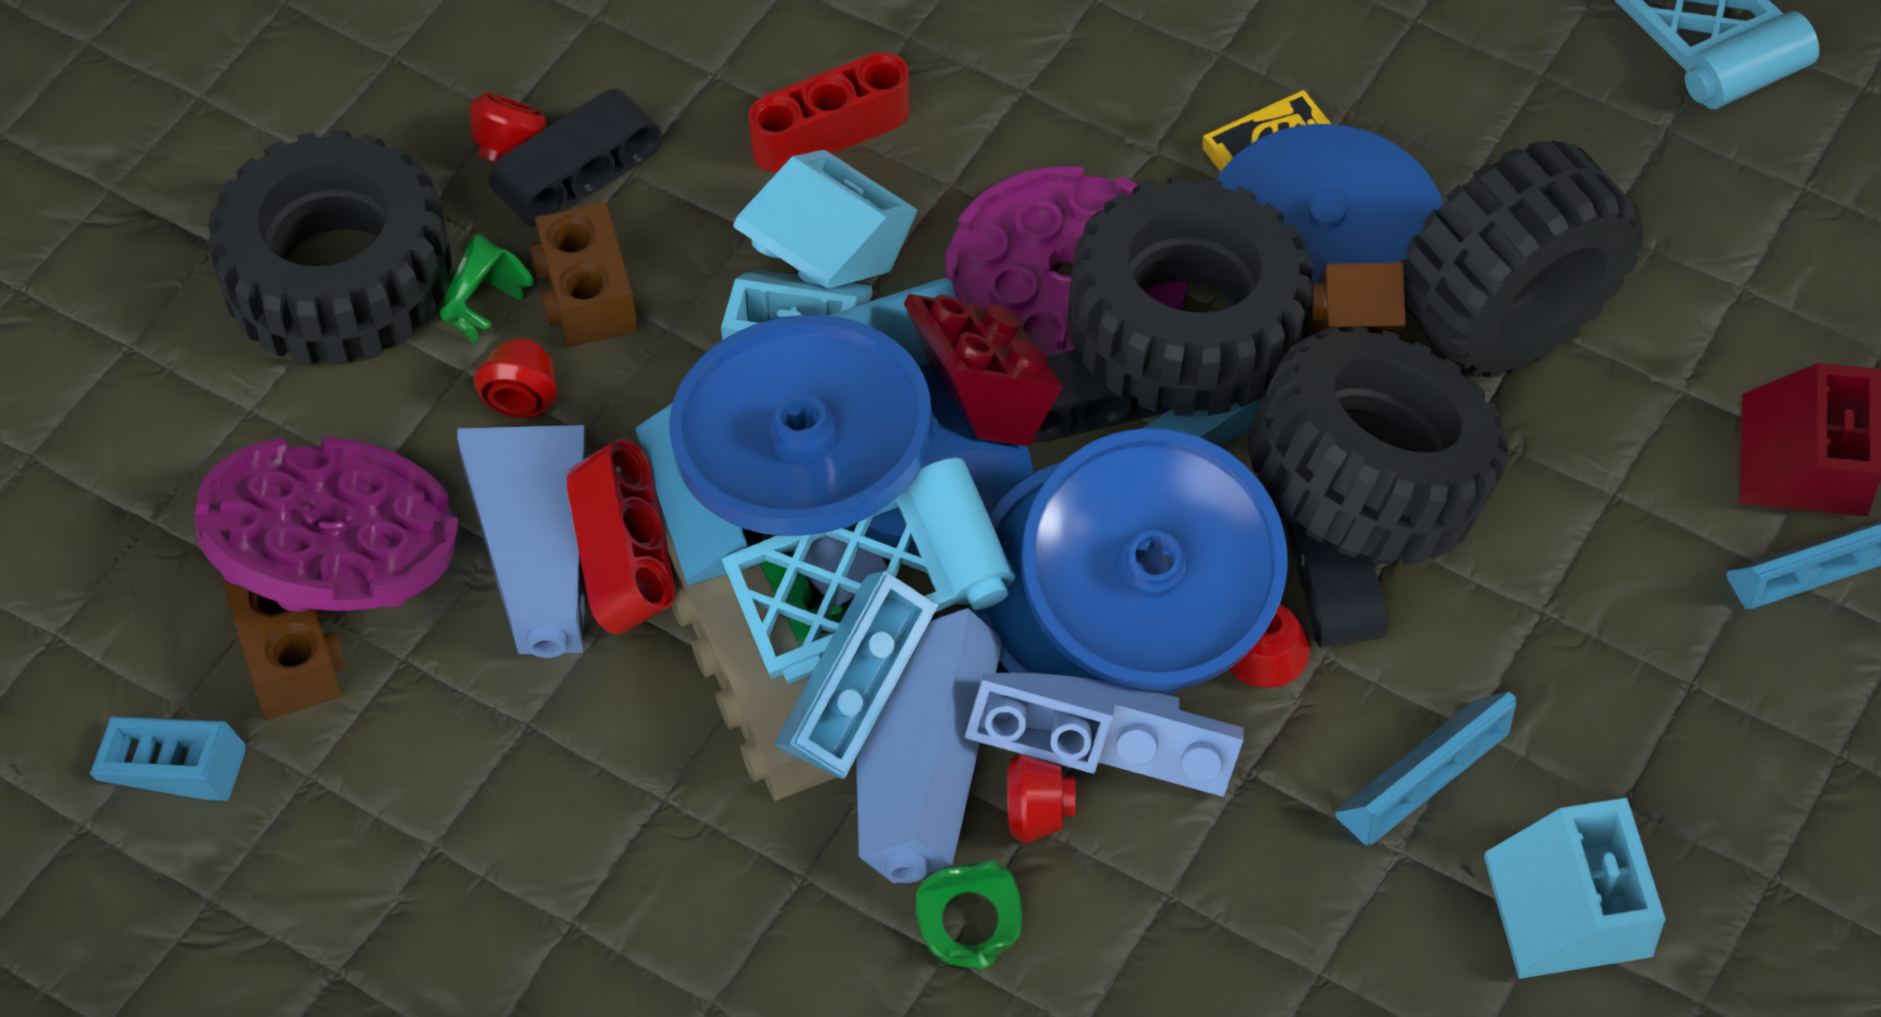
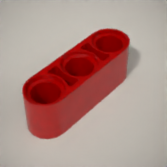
M878 52L759 98L750 107L748 115L754 162L763 170L777 173L792 156L826 150L833 154L898 128L905 123L910 114L909 69L906 62L895 54Z
M618 438L571 467L566 476V486L591 613L597 623L606 631L613 634H624L669 608L675 599V584L650 462L643 450L635 442L626 438Z

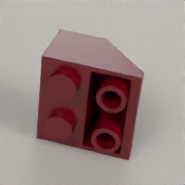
M908 294L904 306L926 359L976 437L983 440L1030 446L1063 386L1046 363L1047 358L1044 353L1035 347L1022 328L1020 318L1008 308L997 304L982 307L961 303L957 299L946 295H938L936 298Z
M1816 363L1742 394L1740 400L1739 504L1868 517L1881 481V369Z

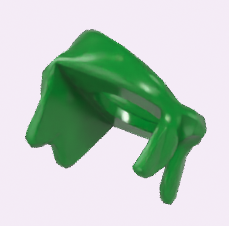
M477 233L472 237L460 258L440 310L441 320L459 329L474 345L479 341V335L475 327L482 330H488L491 327L489 320L472 311L465 304L466 300L482 281L489 283L515 299L524 300L525 293L522 288L531 287L535 282L530 272L514 254L506 249L496 247L481 233Z
M987 860L969 865L943 868L924 879L916 892V917L921 935L930 952L950 965L978 971L991 967L997 957H1000L1004 951L1014 945L1021 933L1022 910L1020 894L1012 873L1002 864L993 860ZM964 893H976L986 897L994 905L998 915V925L995 933L986 942L976 946H964L955 942L946 933L943 926V912L946 905L954 897Z

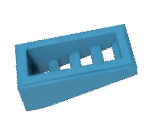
M111 716L90 775L97 781L196 799L228 801L246 748L244 742L225 721ZM132 740H140L132 763L125 762ZM163 744L156 764H152L158 745ZM185 748L189 749L184 765H179Z

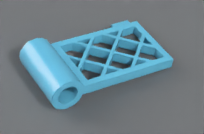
M1614 0L1687 71L1685 74V85L1690 96L1696 102L1704 104L1709 109L1716 110L1815 63L1819 56L1817 35L1805 16L1791 10L1783 14L1769 0H1677L1674 11L1649 7L1643 0ZM1684 1L1717 5L1716 17L1682 12ZM1725 7L1750 10L1757 17L1743 21L1723 18ZM1678 29L1712 33L1710 39L1690 47L1677 34Z
M944 459L920 469L911 484L893 502L872 516L855 523L857 526L854 532L845 530V528L850 527L847 526L814 535H777L721 558L771 680L784 675L787 685H790L812 675L839 626V623L827 618L840 589L856 594L862 584L846 578L859 548L890 559L891 562L886 572L895 578L901 564L927 573L935 592L924 597L938 605L935 612L954 604H971L972 609H985L1001 602L1007 597L1009 593L1007 588L1013 583L1016 575L963 459ZM899 507L906 523V528L897 548L864 537L873 517ZM828 536L848 544L836 573L803 562L812 542ZM912 539L920 557L907 553ZM796 549L793 557L784 555V553ZM765 561L787 568L774 599L749 590L741 571ZM798 573L830 585L817 615L785 603ZM755 605L768 609L763 623ZM779 614L811 626L803 646L776 657L769 641V636ZM822 630L831 633V635L818 640Z

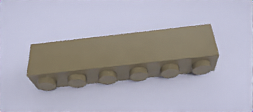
M659 504L675 584V599L671 605L673 612L681 627L691 624L698 639L692 641V648L702 674L705 678L715 674L722 690L716 692V699L727 727L732 729L739 726L746 743L741 744L740 749L752 780L756 782L764 779L774 801L837 778L786 753L774 745L777 736L810 676L790 685H787L784 675L772 680L770 679L728 575L686 585ZM743 531V534H744V537H745V540H746V544H747V548H748V547H750V544H749L748 539H747V537H746V535H745V533H744V531ZM760 564L741 571L749 590L774 599L775 595ZM755 605L763 623L768 609ZM779 614L769 636V641L776 657L800 647L786 617Z

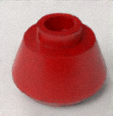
M482 93L470 103L471 140L480 145L478 151L480 156L497 162L507 152L548 127L542 112L504 96Z
M516 338L499 344L476 370L473 379L474 387L481 400L492 410L509 417L531 418L538 416L550 409L555 404L558 396L552 359L538 343L529 339Z
M1279 605L1263 637L1229 671L1240 681L1260 688L1280 687L1298 678L1309 662L1310 642L1295 615L1286 607Z
M1019 753L1009 760L1007 803L1010 835L1022 844H1028L1061 831L1062 817H1076L1075 776L1061 777V764Z

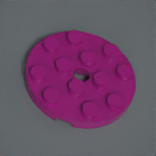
M1055 166L1026 171L990 187L973 200L958 219V228L950 242V246L946 250V279L952 281L957 300L961 303L982 307L997 304L1008 308L1020 318L1022 328L1035 347L1042 351L1045 356L1075 350L1069 335L1071 325L1067 321L1071 275H1061L1055 271L1050 272V270L1061 262L1066 261L1073 264L1077 240L1083 236L1084 226L1091 216L1099 210L1103 211L1104 204L1120 193L1125 192L1128 196L1132 195L1133 188L1138 184L1119 175L1116 182L1101 177L1084 175V167ZM1189 280L1158 282L1142 290L1156 301L1168 307L1182 310L1188 291Z
M322 437L321 447L287 448L285 438H280L242 448L219 461L206 474L199 486L196 498L194 528L201 550L214 567L222 573L226 581L240 585L268 599L275 600L284 609L303 612L310 609L351 611L382 606L397 607L404 604L408 598L415 596L435 583L448 568L454 553L458 524L457 517H453L447 505L449 494L432 475L417 464L396 453L367 443L341 438Z

